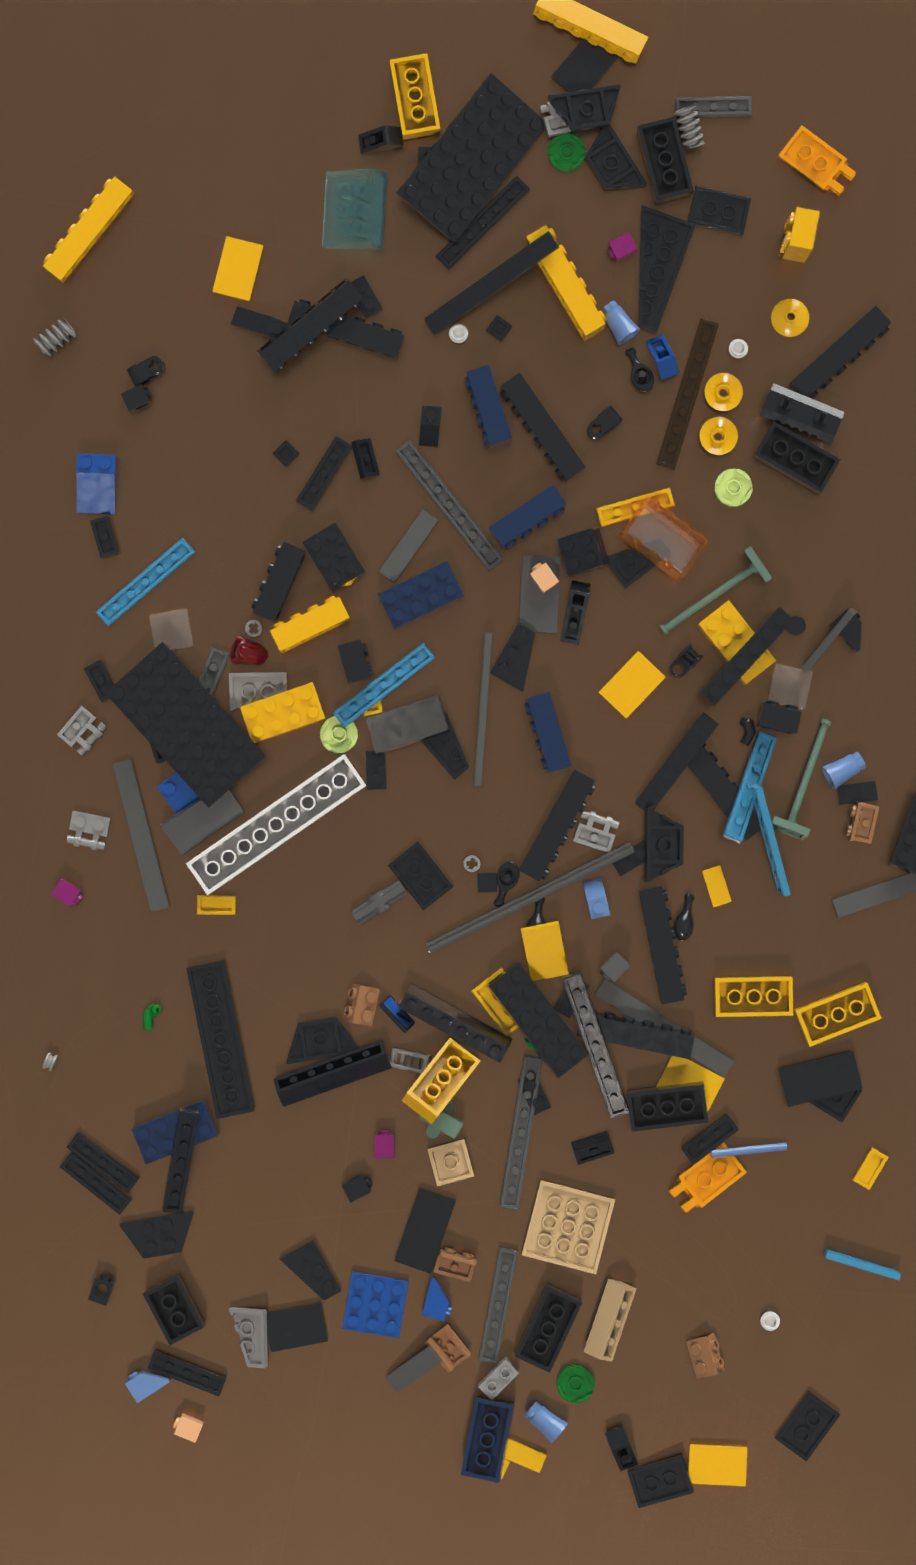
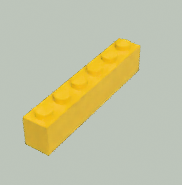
M538 0L533 14L540 20H546L559 29H565L575 37L584 38L594 46L599 45L605 48L608 53L616 54L627 62L637 63L648 40V36L573 0Z
M115 176L112 180L108 179L103 186L104 190L100 195L96 194L90 208L82 211L78 223L70 226L67 231L69 234L66 238L60 239L55 246L57 249L54 253H49L43 261L45 263L43 265L45 270L62 283L65 282L134 195L133 190Z

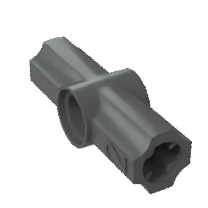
M398 880L385 890H380L368 898L366 902L352 910L351 913L357 923L361 925L374 915H379L391 907V904L408 893Z

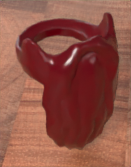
M235 636L237 639L234 641L230 651L231 662L235 664L246 662L248 664L260 665L267 660L269 656L265 647L253 640ZM236 648H237V653H238V657H237V658H236V656H235Z

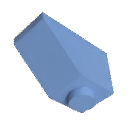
M601 877L582 881L590 918L596 919L609 916L610 911Z
M143 1370L139 1373L135 1371L127 1376L128 1380L125 1385L136 1402L139 1403L168 1384L171 1378Z

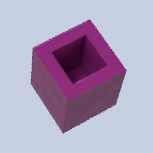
M630 232L608 243L609 248H607L610 258H614L616 262L636 253L638 250Z
M64 878L60 879L51 893L52 896L69 907L77 906L83 897L80 895L82 890Z
M379 1130V1134L374 1135L375 1159L394 1158V1133H390V1130Z

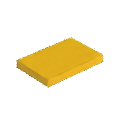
M226 236L212 292L250 302L264 246Z
M637 651L598 693L627 719L666 677Z
M558 921L521 928L528 969L533 982L569 974Z
M501 967L471 991L502 1032L508 1036L517 1029V1026L486 987L505 972Z
M671 1056L656 1086L703 1081L708 1113L725 1078L689 1059Z
M689 1444L688 1473L692 1484L746 1486L747 1447Z

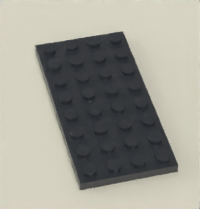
M489 73L397 190L396 194L451 242L455 243L545 128L543 119L497 77Z
M163 641L105 693L208 808L266 757Z

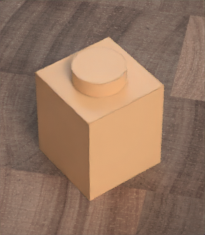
M538 563L531 568L533 572L530 573V576L542 593H545L559 583V580L547 563L543 565Z
M183 1413L181 1418L177 1417L173 1428L176 1430L174 1434L196 1443L204 1421Z

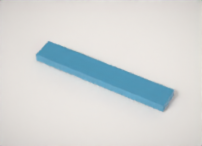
M184 538L180 539L96 611L97 615L109 627L196 552Z
M422 643L333 712L334 716L344 728L434 660V655Z
M761 730L758 731L722 835L723 837L737 843L742 842L754 808L750 786L754 784L761 786L777 737Z
M754 784L750 786L777 892L786 897L791 894L763 788Z

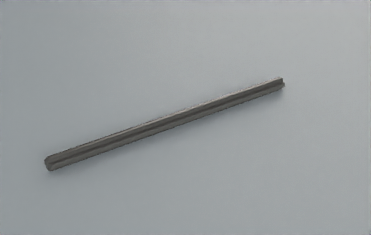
M627 843L426 943V948L429 953L442 949L634 853V849L631 843Z

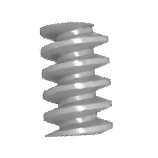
M696 106L683 108L673 113L676 116H680L676 123H681L678 131H683L680 138L685 139L682 142V146H686V149L705 144L704 141L699 140L703 137V134L697 133L702 127L695 125L700 122L699 118H694L698 111L692 109Z
M64 316V323L57 320L59 327L52 324V332L46 329V336L39 334L40 341L35 338L33 339L44 354L52 356L51 349L57 352V344L64 347L63 340L69 343V335L74 338L77 337L74 329Z

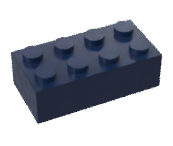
M489 365L467 371L464 383L467 391L472 393L470 401L473 410L477 409L478 411L476 420L479 428L483 427L484 430L482 432L484 445H489V448L493 449L512 443L510 429Z
M553 484L491 525L489 532L501 550L503 548L508 550L516 544L518 538L522 537V539H525L531 535L532 529L536 526L540 529L548 523L550 517L554 516L556 518L563 514L566 502Z
M448 561L378 594L395 630L464 597Z
M550 692L527 698V703L524 704L527 715L532 717L530 727L532 733H536L538 737L535 743L538 752L542 751L544 757L541 759L543 770H548V773L571 767L572 765Z
M205 1099L182 1107L199 1110L194 1145L219 1135ZM179 1109L132 1128L145 1165L171 1155Z
M476 1397L461 1475L496 1483L501 1481L515 1404Z

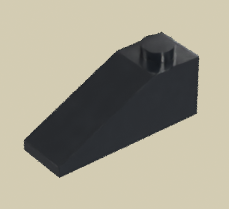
M238 306L231 321V325L267 339L273 338L290 324Z
M572 580L560 641L579 644L590 594V583Z

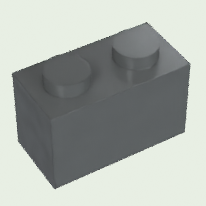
M614 951L599 967L602 970L600 974L608 982L610 980L615 982L630 965Z

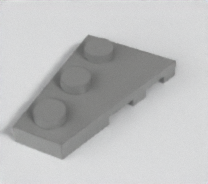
M287 672L229 673L230 711L287 691Z
M229 1308L230 1315H233L236 1324L234 1325L235 1330L238 1332L241 1340L240 1346L247 1367H268L267 1310Z

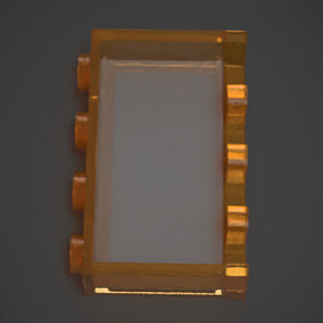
M649 496L642 501L618 534L620 539L678 582L686 576L709 543L702 533L691 529L688 522L679 520L675 517V513L672 510L663 508L657 499Z

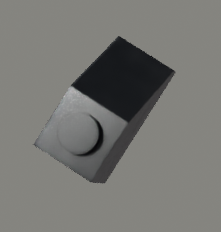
M382 126L358 135L361 154L388 151L403 146L401 127Z
M422 405L419 446L438 448L442 407Z
M849 608L830 624L832 628L837 625ZM858 613L853 616L839 634L855 653L861 648L862 622L859 620L861 616Z
M623 1426L606 1432L607 1441L620 1472L638 1465Z

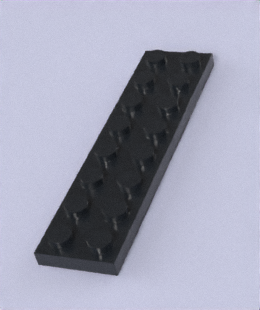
M225 961L186 968L216 1119L254 1112Z

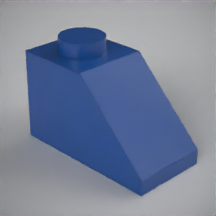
M664 335L647 340L646 345L661 380L679 374L675 355Z
M431 1276L422 1316L444 1321L445 1316H450L452 1306L449 1305V1299L436 1277Z

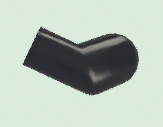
M743 717L740 725L744 727L745 734L740 742L749 746L756 734V728L751 718Z

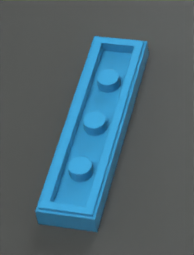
M825 1249L823 1256L827 1259L900 1280L901 1274L898 1270Z

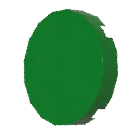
M575 134L557 135L549 144V161L559 171H574L581 166L585 159V145Z
M573 1364L566 1366L560 1371L556 1386L558 1393L564 1400L578 1404L585 1402L591 1397L595 1382L588 1368Z

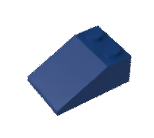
M77 453V513L115 515L118 457L116 455Z
M177 772L157 786L160 793L176 813L199 798Z

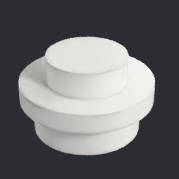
M455 324L449 330V337L455 343H462L468 337V330L462 324Z
M735 339L729 345V353L734 358H742L748 352V345L742 339Z
M768 1311L761 1316L760 1322L765 1330L773 1331L778 1328L780 1319L775 1312Z

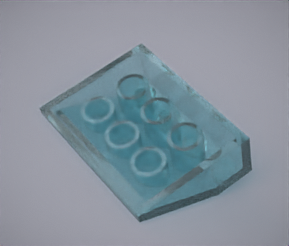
M378 169L326 171L322 248L383 250L387 173Z

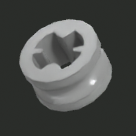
M250 620L245 626V631L250 637L255 638L261 635L263 627L257 620ZM251 624H258V633L255 634V632H253V634H251L249 632L251 630L249 626Z
M474 855L467 856L463 862L464 868L468 872L477 871L481 865L479 858ZM471 858L476 859L475 862H478V865L474 866L473 869H469V866L466 865V862L470 861Z
M48 1052L42 1068H48L49 1071H52L58 1056H52Z

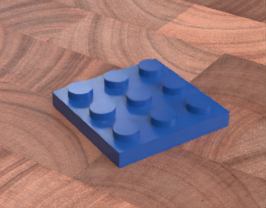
M352 1271L342 1329L399 1339L409 1281Z

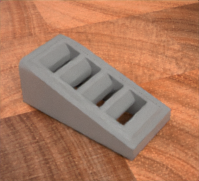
M395 1047L392 1048L390 1057L392 1067L422 1074L432 1060L431 1055ZM398 1053H401L400 1064H397ZM406 1055H409L408 1063L406 1066L404 1065ZM417 1057L415 1067H412L413 1059ZM424 1059L422 1069H420L421 1060Z

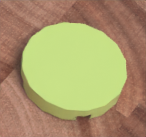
M729 469L723 471L718 476L714 491L722 504L729 507H737L749 500L753 491L751 478L746 472L740 469Z
M333 716L322 725L320 739L323 746L330 752L336 754L345 753L356 745L358 730L354 722L344 728L337 718Z

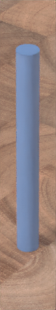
M787 1143L711 1150L710 1153L711 1158L782 1151L787 1150Z

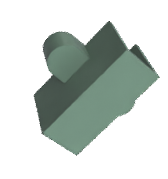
M451 1100L433 1124L418 1115L419 1119L429 1124L426 1128V1134L429 1138H436L441 1131L454 1139L456 1138L463 1125V1121L451 1115L454 1109V1104Z

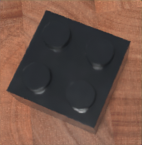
M599 527L590 528L557 539L568 576L578 575L610 564Z
M356 640L338 645L348 684L371 679L370 674H373L371 662H367L365 656L369 655L366 644L361 643V640Z
M768 700L760 706L756 727L795 735L798 732L802 711H799L798 707L787 704L785 707H781L779 702Z

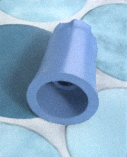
M615 300L601 309L618 345L629 341L640 331V328L628 317Z
M855 752L833 763L824 765L821 769L827 782L835 790L845 781L865 769L866 764L859 752Z
M535 1402L524 1415L551 1444L568 1425V1422L557 1417L543 1405L541 1407L538 1402Z

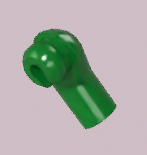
M156 1003L151 1004L143 1011V1030L153 1029L152 1019L161 1013L160 1005Z

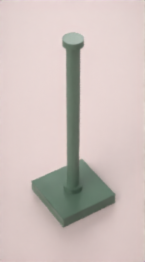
M751 546L744 550L752 561L749 564L750 566L665 625L661 624L660 627L666 635L669 634V630L755 572L756 574L759 572L766 583L773 579Z
M822 718L820 720L821 726L788 819L784 820L776 816L771 818L773 830L802 841L809 836L811 829L798 825L795 821L828 726H831L832 723Z

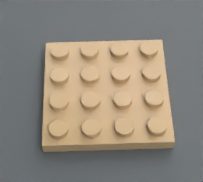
M540 1180L521 1255L596 1274L615 1199Z

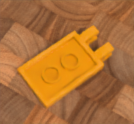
M802 125L778 155L780 159L823 191L830 189L838 196L844 191V187L836 181L839 175L842 174L849 181H852L856 176V172L847 166L846 157Z
M722 1142L713 1150L727 1149L728 1147ZM709 1152L680 1174L676 1180L678 1184L668 1191L672 1197H676L682 1191L686 1192L690 1199L686 1200L680 1207L687 1213L694 1206L697 1208L705 1206L747 1172L735 1156L711 1158V1153Z

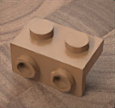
M856 801L855 805H852L850 812L852 822L848 824L846 835H848L850 841L872 843L879 806Z
M351 983V987L348 990L347 1005L344 1009V1021L372 1027L380 989Z
M450 1248L439 1249L433 1272L470 1282L474 1268L477 1266V1260L474 1258V1255L469 1253L460 1255Z
M448 1324L432 1334L425 1342L427 1347L431 1345L442 1359L440 1365L448 1373L471 1355L470 1351Z
M714 1333L706 1337L686 1341L696 1379L715 1376L724 1371V1360L720 1355L719 1342Z

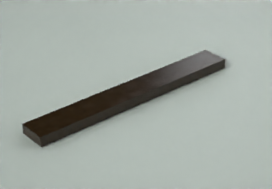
M700 319L656 463L658 466L675 470L719 323Z

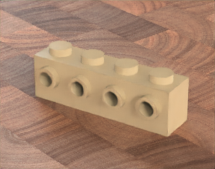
M608 1279L586 1342L585 1353L600 1360L612 1362L637 1288L621 1281Z

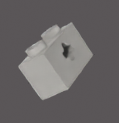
M505 1356L478 1383V1387L493 1400L519 1374V1369Z

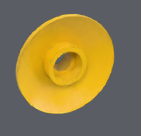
M785 299L774 307L771 313V323L775 331L780 335L795 337L807 328L809 313L806 306L800 301ZM788 314H793V315H794V319H793V320H789V319L787 318V315H788Z
M719 373L708 380L704 395L707 403L713 409L729 411L740 403L743 389L740 381L735 376L729 373ZM720 390H725L726 396H721Z
M714 417L703 424L699 437L701 445L707 452L713 455H724L735 447L738 440V432L735 425L729 419ZM715 434H721L722 439L716 440Z

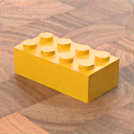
M428 54L391 59L390 68L403 140L440 134L441 129Z
M796 207L795 211L791 212L787 223H785L783 234L786 235L780 247V253H783L782 259L805 263L813 249L820 211Z
M335 596L324 600L325 604L321 606L315 604L307 608L308 612L303 615L297 613L289 617L290 621L286 623L281 621L274 624L270 632L280 652L284 653L350 621V617L340 597L335 598Z
M729 600L697 625L726 663L754 634V631ZM768 649L740 678L744 685L776 661Z
M313 682L240 707L250 738L255 744L326 719Z
M791 976L714 977V1016H793V979Z
M867 982L794 1009L805 1041L809 1047L882 1019Z
M449 1038L401 1101L429 1123L433 1124L480 1063V1060L452 1038Z

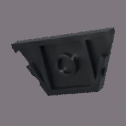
M618 84L548 95L547 98L571 132L600 128L610 125L621 86Z
M611 125L603 127L585 155L586 161L603 188L611 190L646 186V180Z
M650 807L645 808L644 882H650L652 879L683 865L684 826L670 820L665 815L657 813Z
M337 1017L298 1023L286 1063L292 1064L335 1057L359 1048Z
M193 1211L123 1222L120 1223V1227L143 1259L181 1253L194 1213Z

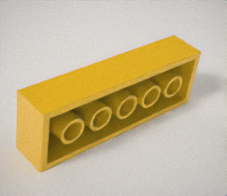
M547 225L526 237V245L528 246L548 231L555 241L557 236L552 228L548 229ZM561 244L558 245L559 249L540 261L538 265L581 337L586 341L604 330L606 317L601 310L598 311L595 304L597 303L592 294H587L585 289L587 286L581 277L578 279L576 275L577 269L572 261L568 262L566 259L567 253Z

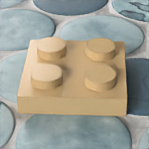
M465 1139L427 1148L437 1186L474 1177Z

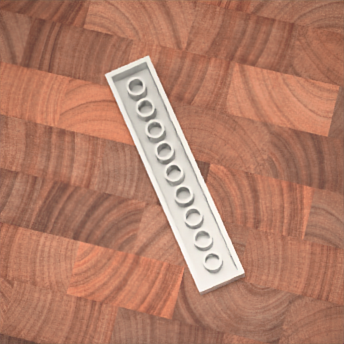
M344 754L194 857L186 865L206 894L210 895L367 785Z

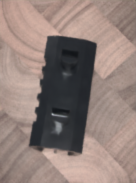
M773 383L760 415L773 421L779 420L783 425L786 423L790 425V428L796 427L800 432L806 431L808 435H816L817 439L832 444L845 412Z

